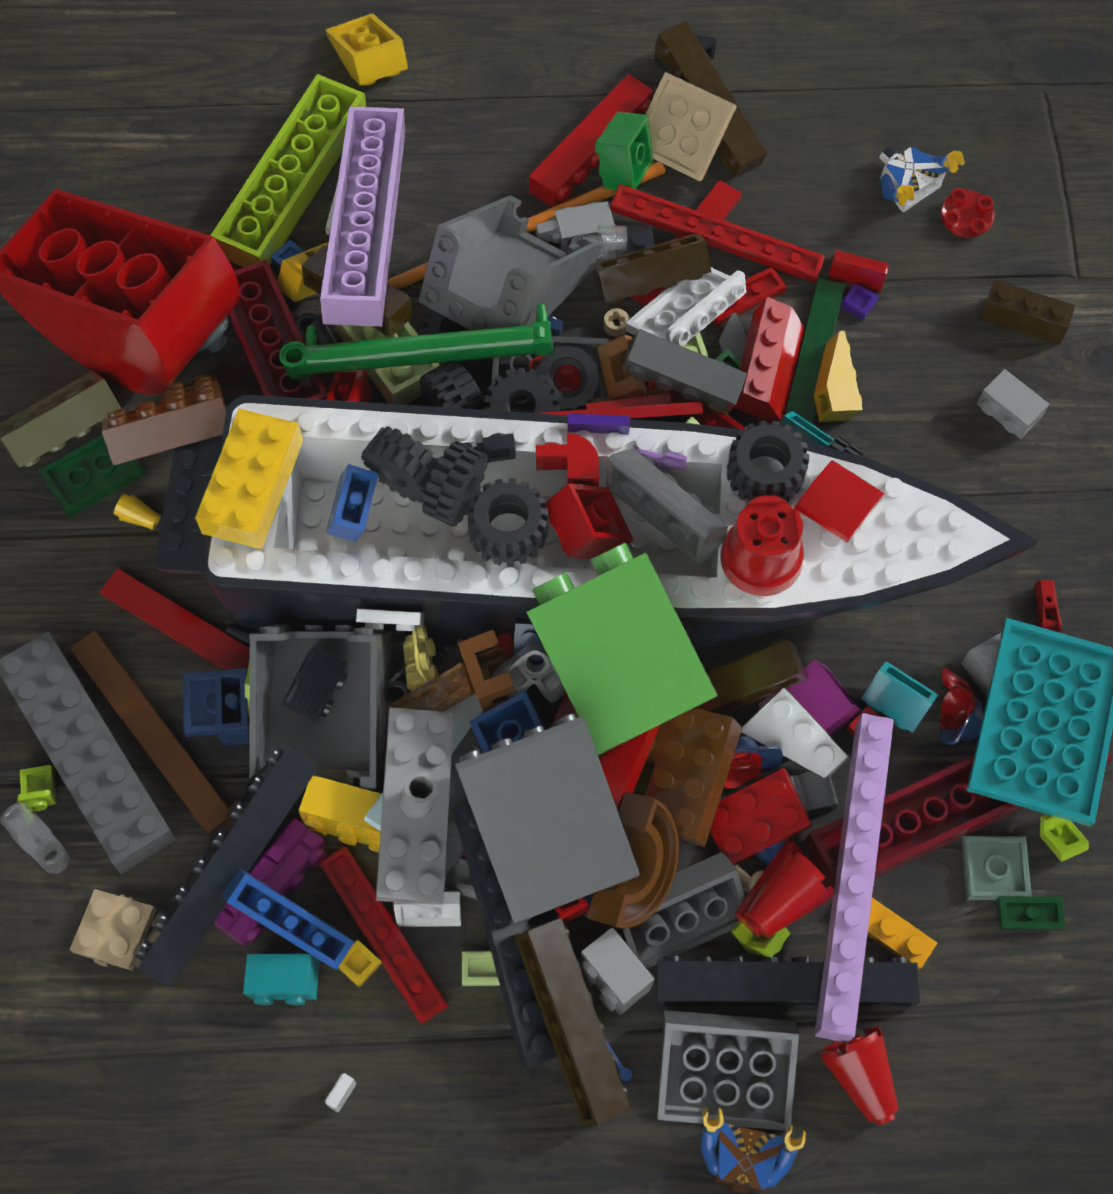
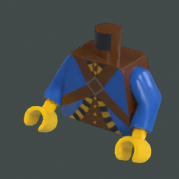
M707 1107L703 1108L704 1126L702 1130L701 1152L708 1171L715 1175V1182L729 1185L728 1194H749V1191L762 1193L766 1188L775 1187L788 1173L798 1150L805 1144V1131H803L802 1137L799 1139L790 1137L793 1125L786 1128L785 1142L783 1143L784 1137L723 1123L721 1108L718 1109V1116L710 1119L708 1118Z

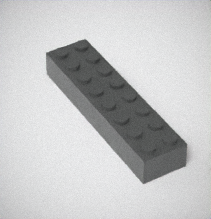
M49 631L1 658L0 675L119 873L123 874L175 842L176 838Z

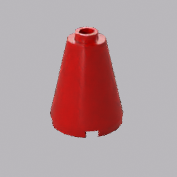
M789 848L782 855L745 912V916L748 919L745 925L755 936L759 937L762 934L768 938L830 901L835 895L831 885L827 889L823 886L821 881L825 879L824 875L805 856L799 852L793 856V849Z
M880 1026L863 1029L865 1036L862 1037L861 1034L855 1035L848 1043L835 1041L823 1048L824 1051L819 1052V1054L867 1121H875L877 1126L894 1120V1113L899 1107L883 1033Z

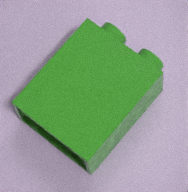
M626 543L591 559L590 561L598 577L576 588L567 572L533 588L532 591L540 606L527 612L578 716H584L598 755L717 696L647 554L644 553L633 559Z

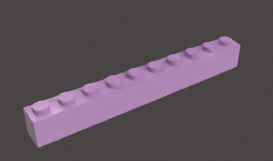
M862 713L855 726L834 885L835 895L832 900L815 1037L846 1043L855 1037L894 723V719Z

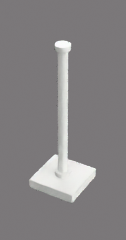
M444 892L442 905L393 902L398 927L461 926L460 892Z

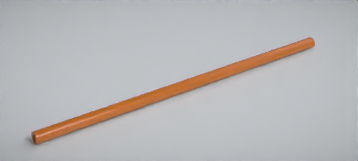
M658 161L651 164L639 184L664 174L665 168L662 162ZM601 186L527 218L529 222L526 232L530 233L536 230V224L548 222L549 219L554 218L555 211L603 201L614 196L616 190L604 189V186ZM428 262L388 279L387 284L400 290L423 280Z

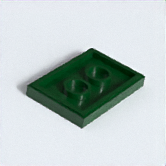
M103 434L39 469L41 476L69 518L146 474L138 459L113 465Z

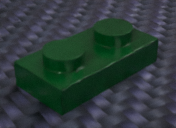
M999 896L996 899L999 931H1063L1066 929L1063 897Z

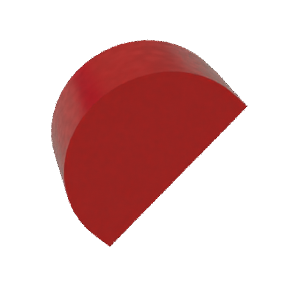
M59 189L53 190L0 249V293L10 305L45 338L89 370H93L101 377L118 386L145 395H160L167 390L237 305L240 296L235 272L213 236Z

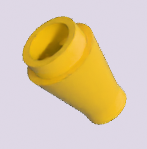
M123 494L114 509V515L118 516L120 521L147 527L151 530L156 528L161 518V514L156 513L133 494L130 496Z

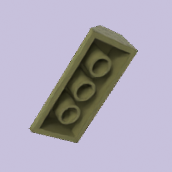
M91 370L0 422V441L19 468L22 466L30 467L40 461V456L44 453L60 450L66 445L65 441L74 436L78 438L86 435L91 431V426L100 421L102 423L103 418H107V413L122 408L105 379Z

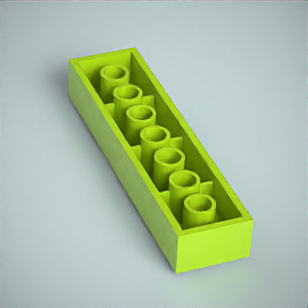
M319 74L316 75L210 235L215 238L228 261L246 267L267 259L269 266L271 265L270 257L283 246L342 154L349 107H366L365 93Z

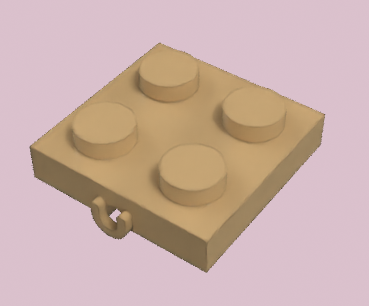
M94 889L70 951L95 959L94 962L105 967L111 964L133 971L135 966L132 961L134 957L133 951L142 938H146L157 909L151 905L134 901L132 897L128 898L122 894L117 896Z

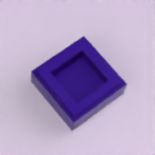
M855 283L841 302L840 308L864 321L877 303L879 296Z

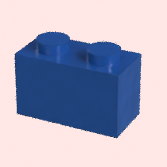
M347 465L340 475L325 533L353 542L360 538L365 530L379 473L354 465Z

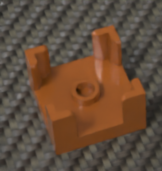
M623 335L597 347L608 401L667 394V390L659 387L647 392L644 379H637L629 375L628 371L622 369L625 354L630 347L629 343L632 342V337Z
M494 630L458 643L477 699L484 713L509 700L510 697L507 694L516 691L510 673L506 672L491 678L490 672L496 670L506 661L501 647L479 655L476 654L498 645Z

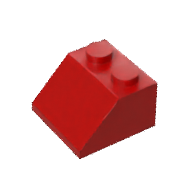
M568 483L546 502L549 522L554 527L561 542V548L568 558L591 559L623 543H626V545L630 544L634 540L609 487Z

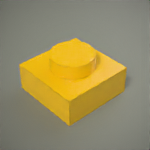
M357 940L351 946L338 968L360 988L382 963Z

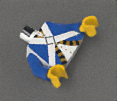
M891 146L887 147L879 157L886 164L880 178L883 198L894 201L899 209L905 212L941 187L946 170L949 169L951 173H955L958 170V165L964 164L962 152L953 151L947 156L936 157L923 153L915 147H910L899 155Z

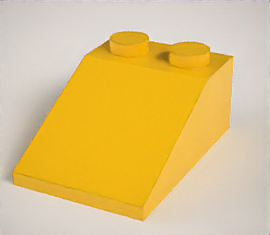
M373 13L325 29L326 35L350 76L360 86L371 85L377 79L386 76L393 77L398 75L400 71L408 69L402 38Z

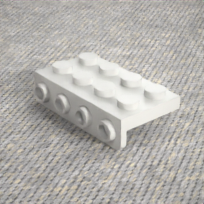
M711 268V272L704 274L701 279H686L677 282V285L667 288L626 322L627 332L636 335L638 330L642 329L675 344L684 346L691 338L746 293L745 274L738 270L731 276H728Z

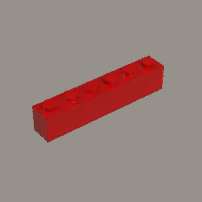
M628 74L529 175V192L551 207L557 206L561 201L565 202L571 195L572 190L586 180L589 172L594 167L600 166L599 156L595 151V144L605 131L607 124L611 122L617 112L646 115L653 99L654 90Z

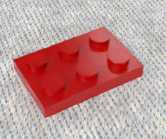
M783 768L720 800L710 831L720 853L722 852L735 866L813 827V824L787 770Z

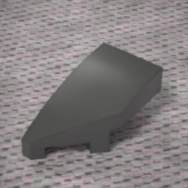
M736 313L730 315L716 341L720 354L728 348L741 362L747 338Z

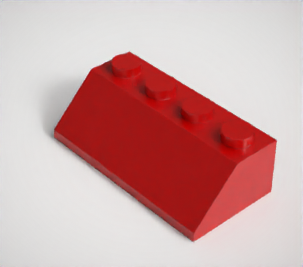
M766 297L753 311L739 368L740 371L747 373L738 401L733 408L770 423L773 421L780 423L786 414L805 334V328L791 306Z

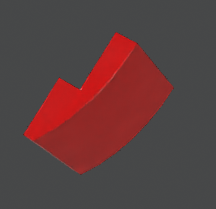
M831 460L797 502L795 508L848 543L862 527L869 514L881 502L885 493L834 460Z

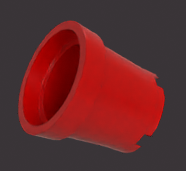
M761 496L751 500L739 513L736 524L729 530L722 544L720 561L726 577L735 587L752 595L770 596L781 593L795 583L802 571L804 548L801 540L803 521L795 507L793 509L785 503L786 500L780 497ZM785 539L788 541V543L783 544L781 540ZM753 541H758L760 545H754Z

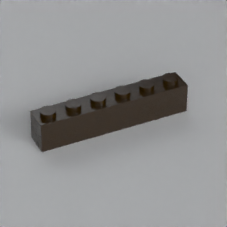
M687 21L659 33L655 52L658 59L665 63L669 74L737 106L717 147L724 167L731 171L734 178L762 165L767 155L766 149Z
M558 918L515 934V941L582 1127L599 1126L630 1111L628 1092L618 1076L616 1059L612 1052L609 1051L604 1037V1026L597 1018L593 1007V996L585 985L581 974V963L574 955L570 944V933L563 924L562 919Z

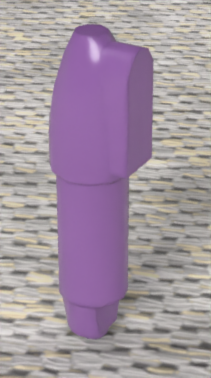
M643 449L636 450L640 455H647L655 465L670 470H683L687 468V457L668 451L664 455Z

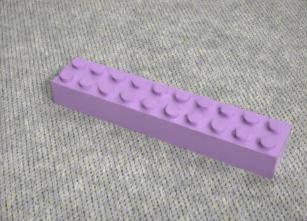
M349 107L320 297L323 324L382 327L405 140L404 109Z

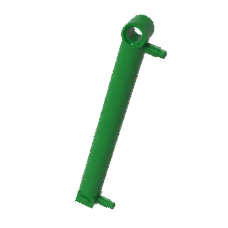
M539 304L537 305L536 322H532V325L317 345L316 328L313 325H309L305 334V345L297 341L289 342L282 347L279 357L289 378L294 381H302L309 378L312 374L536 354V357L553 355V338L546 306Z

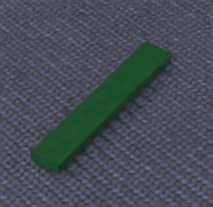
M818 278L786 410V414L793 411L811 424H813L816 412L814 392L826 343L834 335L845 284Z

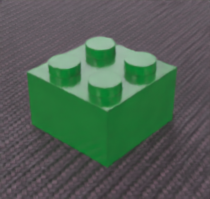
M617 112L611 122L607 124L601 137L597 139L595 151L599 156V175L602 177L604 189L617 190L619 184L636 189L653 163L647 115Z

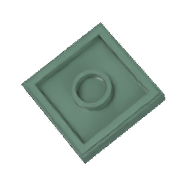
M963 836L961 838L966 900H996L999 896H1032L1026 836Z

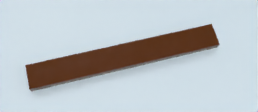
M95 630L69 647L73 655L206 834L210 836L218 827L221 828L229 818L227 816L229 808Z

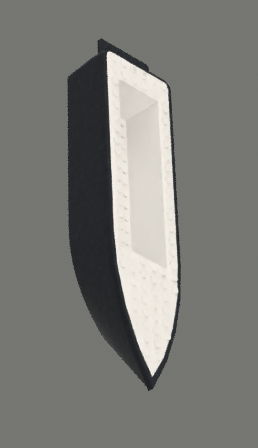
M244 395L233 400L228 406L223 435L175 448L155 565L161 572L203 575L211 592L238 624L245 627L260 628L274 624H293V630H304V625L318 624L323 625V630H335V625H353L354 631V628L365 626V622H356L357 609L424 612V625L428 639L432 638L434 642L455 643L457 639L462 638V641H464L468 637H475L494 630L496 637L506 633L511 635L514 640L516 620L531 621L527 612L540 606L532 589L565 572L568 573L575 588L598 577L590 561L591 559L568 558L562 550L559 537L548 519V536L545 538L543 549L538 548V555L531 558L528 556L527 563L522 565L519 561H515L514 566L507 567V562H501L500 566L493 564V558L486 561L482 558L481 551L477 553L473 548V542L470 541L467 515H464L461 523L458 522L457 526L452 527L422 512V503H419L417 500L416 502L410 501L408 497L406 499L401 497L398 492H392L389 490V486L383 485L378 480L365 530L360 538L353 542L325 533L340 475L348 464L371 470L363 464L364 460L361 459V453L381 427L389 426L393 430L397 428L401 430L402 434L407 433L411 435L414 441H420L423 444L422 447L429 449L433 453L432 456L438 459L443 457L444 450L449 448L452 442L480 443L483 442L482 438L489 437L495 433H513L516 459L486 463L487 469L484 472V480L480 484V492H484L483 486L487 483L493 486L496 485L495 480L502 479L503 483L509 482V478H514L517 484H521L522 481L529 483V490L535 487L539 491V498L543 497L545 502L567 485V470H536V445H543L547 442L567 444V433L577 434L586 438L597 450L600 487H606L608 458L614 453L633 448L635 450L643 449L664 455L667 454V451L687 457L686 469L670 470L657 465L655 467L663 474L668 473L673 476L678 486L685 492L696 495L701 501L702 506L708 511L719 514L728 526L727 533L736 524L739 513L750 501L748 498L742 501L738 497L739 491H732L730 487L731 481L727 480L726 475L730 447L733 439L736 440L737 433L740 430L692 423L630 420L629 434H620L618 432H611L609 434L590 433L587 430L568 432V415ZM239 408L296 422L299 424L303 438L302 446L262 550L204 535L195 519ZM806 442L809 463L804 483L798 494L795 493L794 498L790 502H785L793 509L812 482L831 460H834L885 494L881 502L869 514L862 527L848 543L799 512L803 521L801 540L804 548L802 571L795 583L787 590L775 595L757 596L738 589L728 580L720 561L722 544L699 565L611 491L634 539L630 544H627L633 559L644 553L647 554L695 652L746 640L841 612L870 608L950 585L1035 547L1038 542L1031 536L950 491L869 458ZM760 456L751 460L752 464L763 472L774 473L784 469L782 464L772 457ZM506 513L497 516L490 524L497 530L511 532L521 528L526 521L519 515ZM785 539L781 540L783 544L788 543V541ZM753 541L754 545H760L758 541ZM384 623V631H392V638L405 639L407 636L413 635L412 631L396 630V624Z

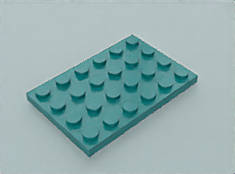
M1006 618L1002 627L966 791L1092 827L1095 824L1113 730V648Z

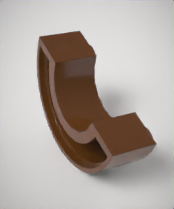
M625 792L619 809V817L640 875L630 881L621 882L610 888L595 892L587 914L589 919L618 928L637 926L649 919L658 910L672 886L679 856L677 828L671 813L665 805L655 798Z

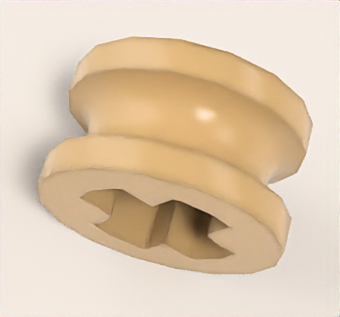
M619 308L607 311L603 325L605 332L613 337L624 335L627 332L626 322L629 320L628 314ZM613 319H618L620 326H614Z

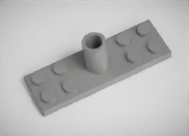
M391 707L389 709L376 901L443 904L454 713ZM414 795H415V796H420V797L423 798V799H418V798L414 797Z

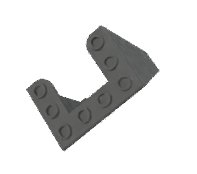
M510 195L438 225L418 302L469 330L532 325V322H536L537 305L544 304L547 316H549L593 271L592 263L596 262L602 243L589 237L584 240L581 248L574 243L568 246L566 253L526 232L529 219L525 217L520 219L517 216L516 208L520 206L521 201Z
M274 624L260 627V632L250 634L249 779L253 774H259L266 764L264 759L268 751L273 746H278L282 742L319 766L314 776L351 786L360 785L362 789H377L382 785L392 631L365 628V626L354 628L353 631V625H335V630H323V625L318 624L304 625V630H293V624ZM313 647H317L325 653H329L331 656L345 662L347 665L343 672L348 674L339 691L334 689L330 700L334 701L326 718L320 716L319 720L315 722L281 705L307 653Z
M574 714L565 716L555 721L556 726L545 731L543 726L533 728L524 733V739L513 743L511 738L499 741L492 745V751L480 754L479 750L467 753L460 757V763L455 764L515 925L597 891L610 888L621 882L630 881L640 875L584 716L575 718Z

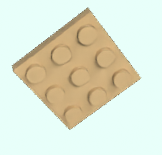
M665 72L646 113L653 159L698 181H702L737 106Z

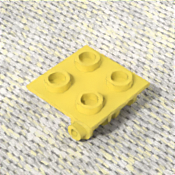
M415 625V631H412L413 635L407 636L405 638L406 641L403 642L405 665H407L405 667L407 688L411 690L413 695H420L424 689H429L432 695L436 696L435 684L439 683V675L436 666L432 662V657L436 656L435 644L432 638L428 639L425 625Z

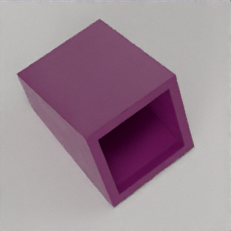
M815 659L804 668L808 680L786 688V690L831 736L854 720L862 710L830 669ZM779 692L767 697L758 705L759 708L762 709Z

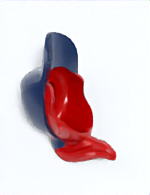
M943 668L941 671L942 683L949 691L941 703L938 738L942 743L953 745L958 741H973L979 736L984 713L983 706L980 700L974 697L972 688L964 679L947 668Z
M744 736L739 738L724 788H737L749 779H757L761 773L769 772L779 767L783 759L782 749L779 746L759 747L757 742L751 737Z

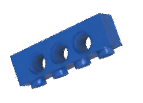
M240 868L221 895L228 904L337 970L354 943L350 937Z

